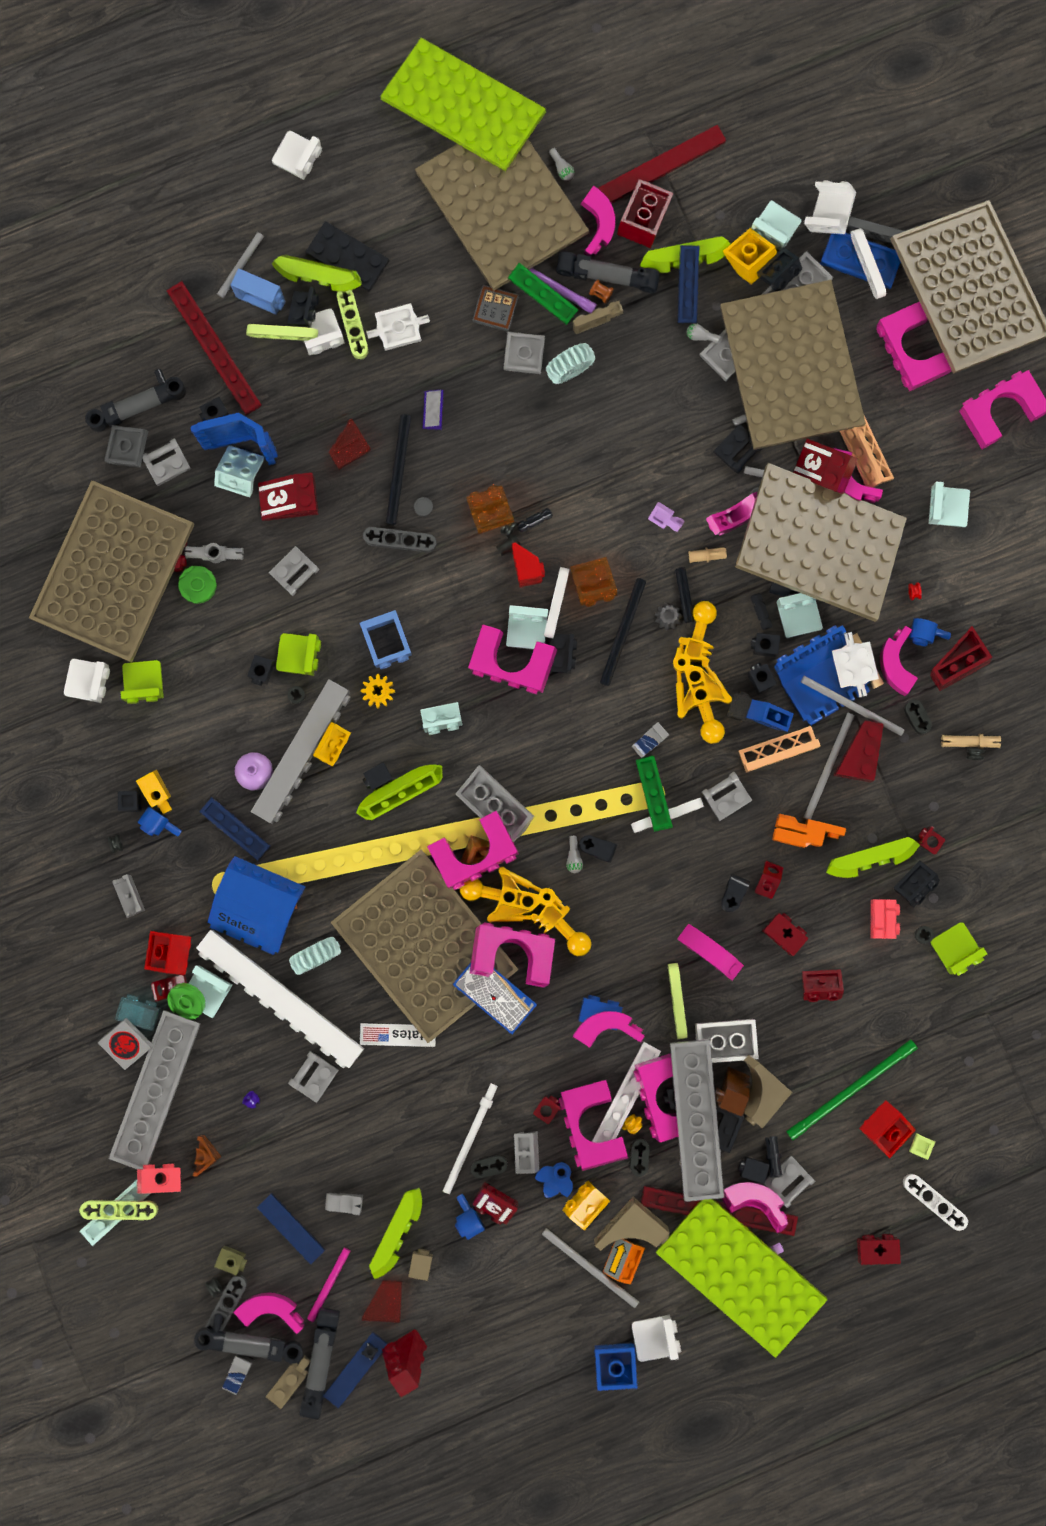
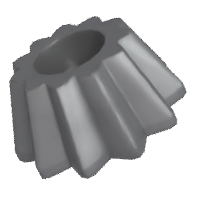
M666 603L663 607H658L659 612L655 613L657 617L655 622L660 623V628L665 627L666 630H669L671 627L675 629L676 624H680L679 619L682 617L679 614L680 609L675 608L674 604L669 606Z

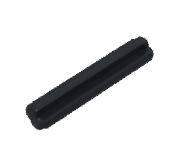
M679 567L675 570L684 622L692 623L695 619L693 617L686 568Z

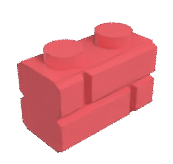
M871 900V938L896 939V935L900 934V924L896 923V916L900 915V905L896 904V900Z

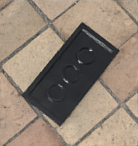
M326 221L306 250V255L320 263L357 271L362 283L360 287L369 292L389 262V258Z

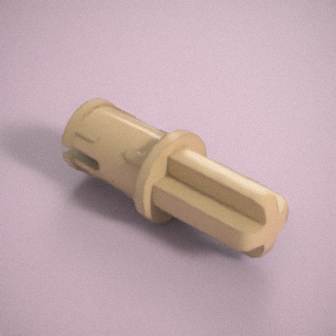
M706 547L705 550L688 551L690 563L701 561L709 563V560L727 558L725 547L707 549Z

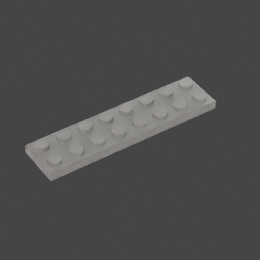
M806 251L799 258L803 268L802 271L782 290L832 280L833 277ZM770 286L763 294L772 293V287ZM725 329L719 335L722 336L721 342H711L700 353V357L727 381L736 372Z
M163 1010L152 1040L153 1046L146 1056L110 1153V1160L135 1169H143V1165H149L201 1023Z
M710 1040L670 1043L684 1201L724 1198Z

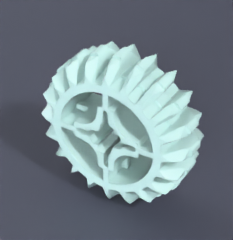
M579 343L558 354L546 367L550 380L555 384L567 382L583 373L595 361L592 348L586 343Z
M334 937L326 938L290 957V966L296 974L305 973L338 956L341 953L340 945Z

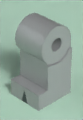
M326 1193L325 1210L360 1215L363 1195Z

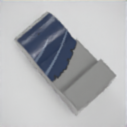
M657 722L632 748L643 758L663 742L669 734Z
M237 1354L222 1389L237 1395L254 1360Z

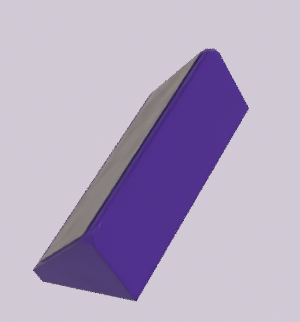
M443 390L425 391L423 429L442 430Z

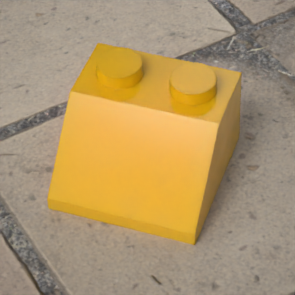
M749 228L723 250V254L737 274L748 283L753 284L759 278L757 272L777 254L776 246Z

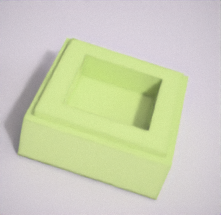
M916 1133L909 1152L928 1160L935 1141Z

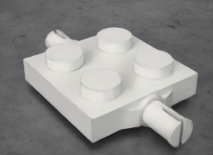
M407 304L375 313L377 329L366 332L368 339L379 336L383 341L386 351L421 341L419 325L430 323L428 314L417 318L413 312L412 305Z
M852 632L846 633L844 636L847 645L832 651L840 687L857 686L859 697L867 696L864 684L879 679L871 643H854Z

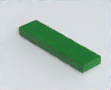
M518 263L508 276L511 282L565 325L570 322L578 311L575 306L521 263Z
M650 756L637 759L636 765L654 832L673 828L655 757Z

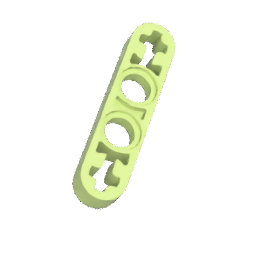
M352 290L338 291L337 300L351 352L355 358L363 359L368 355V346ZM344 293H347L349 296L348 301L350 305L346 306L345 300L342 298ZM348 310H353L356 314L354 318L348 319L345 317V313ZM356 327L360 329V334L355 337L351 336L350 330ZM356 341L360 342L361 348H365L361 354L355 351L357 350Z
M248 324L246 335L255 338L308 341L318 337V330L307 327Z
M678 963L668 964V974L677 1039L688 1038L679 967Z
M90 1200L83 1203L80 1207V1214L85 1219L149 1220L158 1213V1206L153 1201ZM98 1204H101L100 1210L94 1211L90 1215L88 1211H85V1208L91 1205V1208H99ZM108 1204L112 1205L115 1210L113 1215L110 1216L104 1212V1207ZM128 1204L134 1208V1213L130 1216L124 1213V1207ZM148 1205L153 1209L150 1215H147V1212H140V1216H137L138 1210L145 1209Z

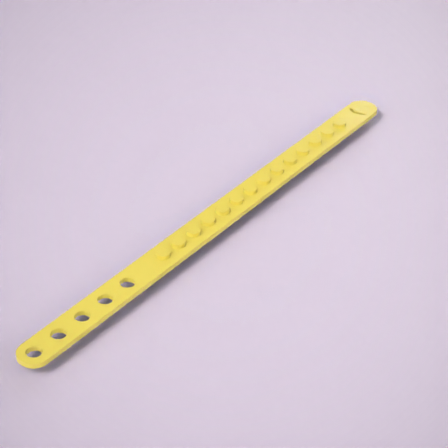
M637 783L525 807L534 815V818L521 836L648 809L642 784ZM623 794H630L632 796V803L626 806L621 803V796ZM604 799L607 802V808L604 811L596 809L595 803L597 800ZM574 804L580 805L582 808L581 815L573 816L570 813L571 806ZM554 810L557 814L556 820L553 822L547 821L545 819L546 811ZM478 817L258 864L257 866L300 884L407 861L421 849L427 856H430L431 853L427 846L444 837L448 840L452 850L466 848L471 835L487 841L489 839L479 820L481 818ZM225 872L217 874L213 879L212 888L215 894Z

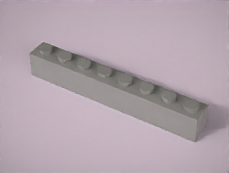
M328 679L252 808L251 812L271 824L280 820L283 814L281 812L283 806H287L293 797L291 795L293 789H298L302 782L301 776L303 772L307 773L312 765L310 761L329 724L338 721L341 716L340 709L348 704L351 698L349 690Z

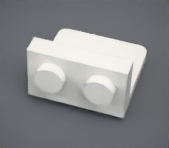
M288 131L272 159L273 164L304 180L306 175L310 173L315 159L319 157L322 151L320 139L312 136L311 140H308L292 131Z
M326 309L316 313V318L312 322L311 328L318 330V337L304 341L309 355L319 354L326 349L336 348L344 344V339L333 310Z
M72 659L69 665L64 695L101 703L106 692V679L109 678L110 674L109 665L99 661L94 663Z
M670 1315L634 1321L632 1323L639 1361L643 1362L664 1357H670L671 1360L679 1359L678 1353L681 1352L679 1340L675 1341L674 1333H677V1326L675 1320H671Z

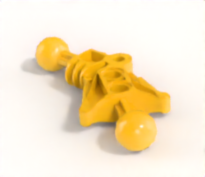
M701 601L693 609L696 625L692 638H679L680 646L677 648L673 667L677 671L678 717L683 719L689 710L698 706L704 722L700 730L701 736L707 743L713 744L722 740L725 729L721 722L714 719L710 702L721 701L730 704L732 697L728 694L715 672H712L708 666L710 659L706 656L712 655L708 649H714V647L704 642L703 639L707 624L715 620L717 610L711 602ZM683 661L685 665L680 666L678 663ZM690 662H702V667L706 669L708 674L701 667L690 665ZM681 673L685 674L689 686V690L685 698L684 684L682 683ZM698 673L701 678L699 681L694 682L690 679V675ZM698 691H704L706 698L699 700L695 694Z
M500 867L498 870L502 879V890L483 886L479 879L475 881L470 879L464 882L463 887L459 888L460 895L468 901H474L480 897L499 901L495 911L487 917L489 923L532 920L534 924L540 922L539 929L542 927L546 928L544 934L555 927L568 940L567 947L573 955L584 956L591 949L592 944L589 936L583 932H575L563 919L570 908L562 904V901L555 895L552 889H541L533 885L531 881L507 870L505 867ZM516 883L539 892V895L521 891ZM512 893L514 900L510 903L506 902L503 898L504 894ZM548 895L550 899L545 900L543 896ZM525 897H530L533 900V905L526 907L523 905L522 900ZM539 905L544 907L539 916L537 914L524 915L531 913Z

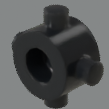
M369 1342L366 1343L367 1346L364 1351H361V1354L373 1360L375 1353L379 1350L370 1345Z

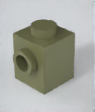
M223 1246L215 1267L237 1275L245 1269L247 1260H245L246 1254Z

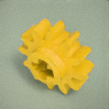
M377 674L376 679L373 680L369 676L370 682H363L366 689H362L361 693L367 694L363 697V700L367 701L369 699L368 704L370 707L376 703V707L379 709L380 703L387 706V699L393 701L390 694L395 693V690L390 689L393 686V682L386 683L387 676H384L381 680L379 674ZM376 687H379V689L383 688L381 690L382 694L379 696L377 695V693L375 695L373 694L375 693Z

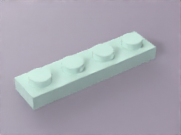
M136 1180L115 1200L143 1201L151 1193H137ZM110 1204L104 1209L105 1214L109 1216L113 1215L115 1211L114 1207ZM125 1205L124 1213L128 1215L134 1209L133 1206ZM92 1219L80 1232L93 1246L121 1220Z

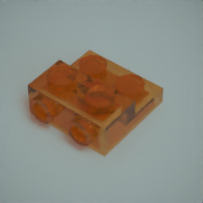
M493 485L486 491H474L470 496L466 497L478 534L514 522L502 486Z
M607 557L570 567L581 606L590 607L600 600L609 602L617 596L616 584Z

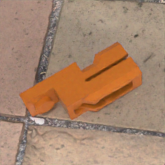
M778 814L775 827L778 828L774 829L772 840L802 848L809 845L821 847L825 833H827V837L839 839V836H845L846 828L810 819L806 820L805 824L798 823L795 817Z

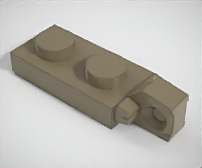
M612 302L606 308H597L588 315L576 317L573 320L575 334L609 322L611 318L623 314L620 302Z
M304 1356L299 1364H290L266 1397L280 1409L283 1408L306 1378L308 1371L305 1368L310 1363V1359Z

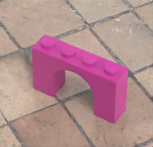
M920 302L880 319L877 324L878 335L883 337L885 349L888 354L892 355L894 367L897 371H900L902 383L905 387H908L909 391L945 376L952 371L943 352L927 360H915L909 357L902 348L903 334L925 324L928 320Z
M1029 370L1024 373L1019 371L1011 376V380L1007 382L1003 380L995 385V389L991 391L986 389L979 394V398L975 400L970 398L963 403V407L959 412L981 449L997 442L1002 437L990 412L991 404L995 399L1001 397L1014 399L1020 404L1030 422L1046 414V398Z
M482 625L468 667L473 671L472 674L482 678L484 675L490 676V680L501 683L503 680L509 682L508 686L519 689V686L527 688L526 691L532 694H537V692L543 693L557 649L554 646L536 641L529 664L519 672H506L500 669L497 663V651L503 632L499 629Z
M497 811L479 819L490 842L488 855L482 862L475 865L460 863L445 837L427 846L449 889L457 890L464 886V882L470 879L475 881L481 878V873L487 870L492 872L499 868V864L503 862L507 864L517 859L516 855L519 852Z
M482 923L476 928L470 974L489 977L493 974L495 955L499 945L514 943L519 945L528 957L526 984L543 988L549 985L555 939L549 938L550 936L547 934L533 935L527 930L513 931V928L506 926L497 928L491 923Z
M671 1053L635 1064L636 1070L633 1073L636 1082H639L641 1086L639 1095L642 1101L645 1100L647 1108H644L647 1120L650 1119L652 1126L649 1129L652 1138H655L658 1142H663L678 1137L676 1113L662 1112L656 1103V1091L659 1085L664 1080L673 1077Z
M603 1080L561 1092L562 1098H559L561 1109H566L567 1117H564L567 1129L571 1128L573 1134L569 1138L572 1148L576 1147L578 1155H574L577 1167L581 1166L582 1171L627 1159L628 1155L622 1137L595 1143L587 1140L579 1130L580 1118L587 1109L612 1101L607 1081Z

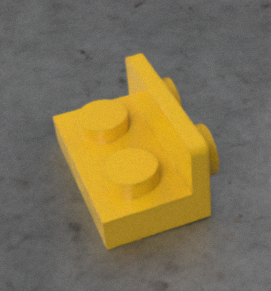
M331 722L313 756L333 767L351 733Z
M587 1181L579 1188L574 1197L567 1201L563 1211L573 1222L585 1230L610 1200L595 1188L591 1182Z

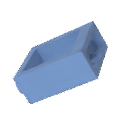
M238 268L231 283L236 298L277 315L278 311H281L285 304L280 286Z
M396 610L360 623L376 668L385 669L390 667L391 663L395 661L402 663L409 660V656H412ZM395 622L405 650L378 659L368 631Z

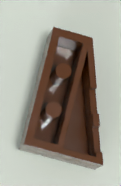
M728 1067L720 1089L716 1088L715 1090L716 1105L742 1116L749 1100V1088H746V1086L749 1087L750 1082H748L750 1076Z

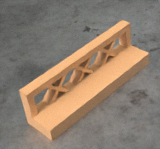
M865 418V426L842 430L840 433L849 452H852L853 457L858 458L856 467L865 486L875 488L881 483L893 480L894 477Z
M809 726L739 750V754L745 771L749 772L817 749L821 745L819 740L815 738L812 727ZM808 732L811 741L805 744L799 742L800 735ZM784 739L794 742L792 748L787 750L781 748L780 745ZM767 745L776 748L774 754L769 756L763 754L762 751ZM752 751L758 754L755 761L747 763L744 753Z

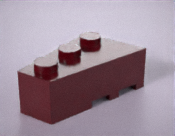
M973 626L969 628L965 635L958 640L954 647L932 669L930 677L939 691L990 664L993 657Z
M863 721L860 724L833 776L870 783L875 781L884 724L871 721Z
M416 1329L398 1340L388 1343L382 1349L388 1378L400 1397L418 1388L422 1373L420 1365L424 1362L423 1352L427 1350V1345Z

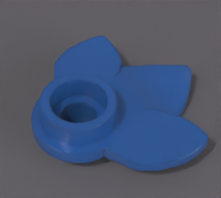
M559 1162L553 1167L544 1166L535 1176L537 1181L544 1182L543 1191L545 1198L553 1197L559 1192L568 1197L573 1189V1183L570 1179L571 1169L566 1163ZM561 1168L565 1170V1174L562 1176L557 1173Z

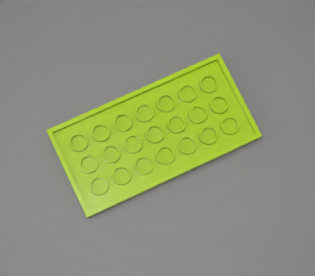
M420 38L381 95V100L504 171L508 169L546 113V108L423 38Z
M715 1199L701 1200L670 1234L666 1242L656 1250V1253L775 1358L827 1301V1297Z

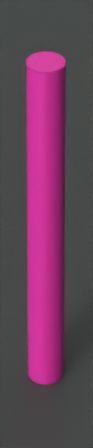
M343 1248L307 1317L309 1321H315L320 1308L351 1252L349 1249Z

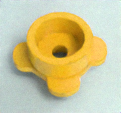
M634 1114L626 1118L622 1129L628 1130L630 1134L637 1133L642 1127V1118L636 1117Z

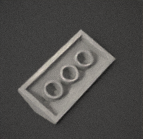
M480 765L456 793L480 818L497 811L513 842L527 830L534 818L531 812Z

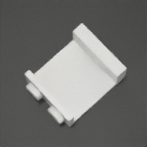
M827 180L815 182V186L819 190V196L813 217L805 218V226L810 232L845 234L856 191L850 183L845 181L840 183H833Z

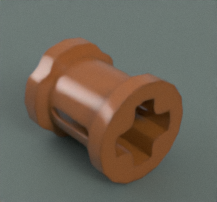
M597 279L589 295L599 297L606 304L614 288L604 286Z

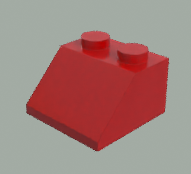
M512 543V553L519 587L542 583V577H545L543 562L539 563V558L519 544Z
M150 931L144 969L186 975L191 937Z
M886 1100L859 1128L888 1158H891L916 1131L909 1121Z

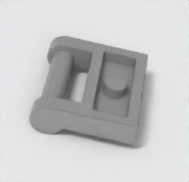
M175 438L163 447L149 454H143L142 459L157 486L191 469ZM173 449L175 450L176 454L155 465L152 464V460Z
M295 546L269 574L289 594L294 596L297 593L296 590L320 569ZM307 565L309 568L290 586L287 582Z
M735 772L730 773L728 778L709 790L705 789L701 792L719 821L752 801ZM734 783L736 786L734 790L716 801L713 800L712 796Z
M309 1051L307 1054L308 1058L294 1079L291 1078L288 1084L317 1103L339 1069L314 1052ZM314 1061L317 1062L319 1065L306 1085L300 1084Z
M791 1155L781 1163L783 1176L770 1178L769 1175L764 1183L782 1199L783 1205L786 1208L791 1205L790 1203L806 1187L815 1183V1180ZM801 1174L804 1179L784 1197L781 1193Z

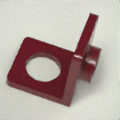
M933 826L924 827L918 835L919 840L917 842L935 855L945 842V839L933 831ZM931 836L936 837L938 840V844L934 848L929 847L927 844V840Z
M766 861L755 893L772 899L781 882L784 868ZM768 868H773L777 870L778 873H772L769 871Z
M185 975L151 982L155 1001L166 999L171 989L177 984L187 983ZM158 985L162 988V995H159L157 991Z
M545 1095L533 1114L546 1124H549L558 1110H561L560 1102L552 1095L550 1097ZM545 1105L552 1109V1113L548 1117H544L540 1113V1109Z

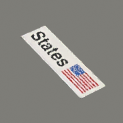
M361 1023L360 1045L435 1047L436 1037L427 1043L414 1025Z

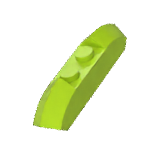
M720 236L680 245L699 246V264L703 261L706 264H711L725 257L723 250L731 244L727 239ZM680 245L648 251L640 267L655 269L660 273L670 272L671 267L678 269Z
M288 255L279 256L272 262L273 267L281 275L294 282H297L299 277L307 282H312L313 279L319 281L318 284L330 286L331 284L332 291H349L362 285L357 271Z
M425 765L418 767L380 787L361 802L356 813L366 820H373L439 784L443 778L442 766Z
M906 837L831 860L826 873L843 878L858 876V868L863 871L872 868L871 864L878 862L879 866L890 863V858L897 865L911 857L920 844L912 838Z
M420 1188L405 1192L369 1265L374 1279L389 1272L400 1257L394 1253V1250L399 1251L403 1240L400 1238L403 1232L408 1233L412 1225L409 1220L418 1221L421 1213L422 1195Z

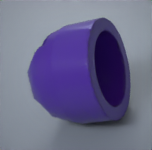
M250 1091L245 1095L242 1103L248 1108H256L255 1105L260 1103V1098L255 1092Z

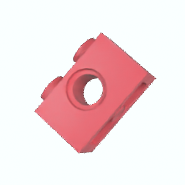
M162 1164V1168H155V1165H143V1169H137V1193L181 1192L180 1168H174V1164ZM158 1173L163 1176L160 1184L155 1182V1176Z

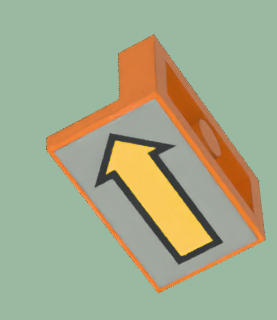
M625 1239L615 1241L602 1273L618 1282L631 1285L645 1247Z

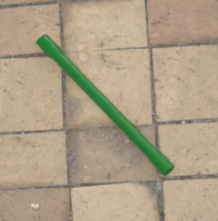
M912 1040L906 1042L895 1053L804 1120L796 1123L786 1131L789 1137L794 1141L824 1116L900 1060L908 1057L918 1049Z

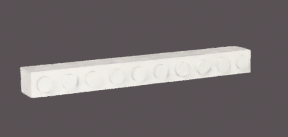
M210 930L196 949L200 951L198 954L206 961L208 959L212 960L215 963L213 966L222 973L226 971L230 975L228 978L237 985L240 982L245 986V992L252 997L254 994L259 997V1002L264 1007L273 1008L275 1010L274 1014L281 1020L287 1019L291 1023L289 1026L296 1032L301 1030L306 1034L304 1037L312 1044L316 1042L320 1045V1050L327 1056H330V1054L336 1058L335 1062L342 1068H350L363 1052L364 1048L214 930Z

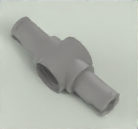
M216 543L203 545V547H185V558H202V560H209L212 563L226 561V559L243 560L244 558L243 548H227ZM218 549L219 554L216 557H211L210 552Z

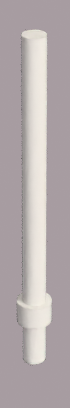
M491 1083L485 1097H482L480 1101L479 1111L443 1189V1192L450 1194L488 1108H491L492 1098L498 1087L497 1085Z

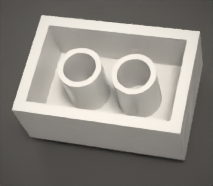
M755 1019L695 1023L696 1040H710L712 1063L744 1060L748 1055L754 1059H759Z

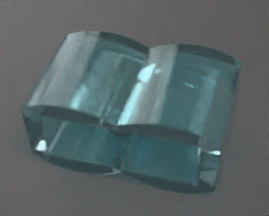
M127 994V997H121L115 1020L122 1021L127 1018L134 1026L151 1031L154 1030L161 1009L157 1007V1003L146 1000L144 1003L138 1001L139 997Z

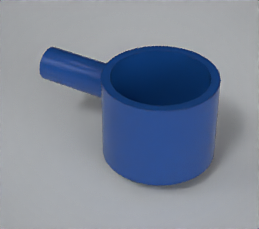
M915 618L913 619L909 639L913 640L912 643L916 645L928 646V644H933L935 636L949 640L951 633L938 629V624L935 622Z
M149 806L138 821L141 825L140 829L150 836L154 834L159 836L164 828L177 837L182 832L181 829L168 822V818Z
M461 1194L456 1198L464 1213L456 1217L457 1223H455V1226L461 1237H466L469 1240L483 1232L485 1227L473 1207H470L465 1196Z

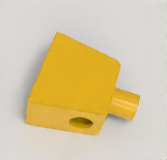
M157 770L136 780L151 807L157 805L162 815L172 810L167 801L171 797ZM154 791L160 793V798L154 796Z

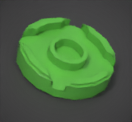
M191 566L185 569L179 577V591L183 598L191 603H204L215 594L217 588L216 579L213 573L206 567Z
M177 984L167 996L168 1005L172 1012H176L179 1016L189 1020L199 1017L205 1009L203 994L191 984Z

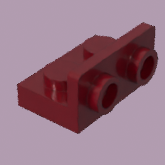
M841 969L802 971L804 1001H837L842 998L844 988Z

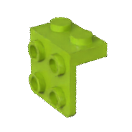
M281 634L276 669L281 672L314 676V670L317 671L318 659H316L317 652H320L321 640L315 634H309V636Z
M158 660L123 664L124 691H121L122 700L127 702V704L139 703V700L156 702L159 698H164L161 663Z
M962 922L941 933L931 941L932 947L949 974H957L959 976L968 970L967 967L972 963L975 966L984 961L983 957L987 955L983 947H978L967 927Z

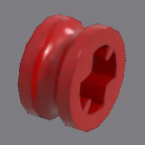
M919 582L915 583V585H912V583L908 584V593L911 601L915 598L918 600L922 598Z

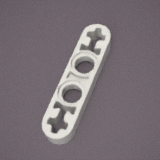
M859 228L851 231L853 245L875 299L886 296L885 285L863 230Z
M560 567L544 637L554 638L570 569Z
M701 798L668 809L670 818L674 819L704 807ZM650 817L632 823L631 826L634 833L652 827Z
M908 1174L904 1177V1188L949 1226L958 1231L964 1230L967 1227V1217L915 1174ZM916 1178L915 1183L922 1188L920 1190H917L913 1186L909 1188L910 1183L908 1182V1180H914ZM927 1190H930L933 1194V1198L930 1201H924L922 1197L923 1193ZM941 1203L948 1205V1211L945 1214L938 1212V1206ZM953 1214L957 1218L962 1217V1225L957 1224L955 1226V1220L949 1216Z

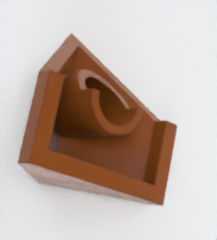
M471 835L460 863L473 865L482 862L488 855L490 842Z
M200 1135L197 1139L199 1141V1149L196 1148L195 1164L197 1166L193 1176L200 1175L221 1158V1155L205 1135Z

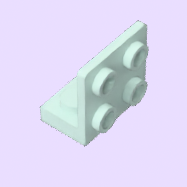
M770 201L761 216L755 219L751 229L776 246L778 250H781L786 246L802 220L775 202Z
M228 446L215 470L214 486L251 497L254 478L264 461V457Z
M935 482L931 488L929 524L966 527L970 490L943 487L944 482Z
M798 593L779 598L776 602L786 638L823 629L815 598Z
M510 605L506 646L534 649L536 641L545 643L544 633L548 609Z
M458 702L421 709L423 729L429 735L438 734L442 729H448V731L458 730L459 726H462Z
M196 965L192 971L194 975L188 984L195 986L205 998L203 1013L213 1018L230 991L232 984L200 965Z

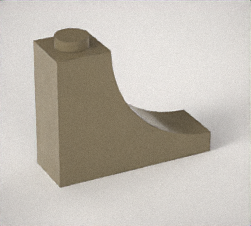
M748 1055L744 1061L751 1071L752 1088L744 1113L747 1115L745 1119L753 1126L758 1124L763 1128L792 1092L757 1060Z
M632 1197L595 1237L594 1242L600 1251L610 1243L625 1238L641 1239L657 1247L660 1243L666 1242L670 1232L664 1222L636 1198Z

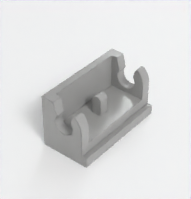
M126 874L122 878L112 881L127 918L145 911L131 875Z
M538 1131L514 1134L516 1174L538 1172Z

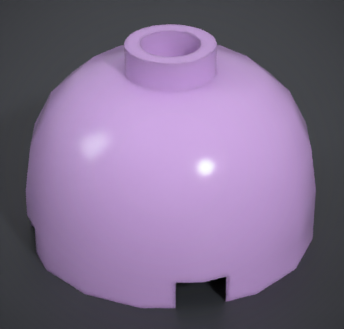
M256 752L243 755L235 766L237 782L242 787L251 791L265 788L273 774L271 761L265 755Z

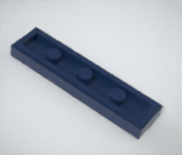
M680 245L677 323H697L699 246Z
M211 797L199 811L257 861L271 847L214 798Z
M272 1193L257 1207L310 1265L325 1251L319 1242Z
M372 1332L325 1392L324 1397L339 1409L388 1343ZM369 1342L370 1345L379 1350L375 1353L373 1360L361 1354V1351H364L367 1346L366 1343Z

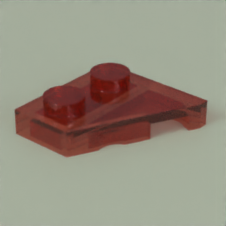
M352 418L349 419L347 426L340 433L336 443L329 451V455L339 470L371 451Z
M383 1280L365 1311L362 1321L400 1322L402 1281Z

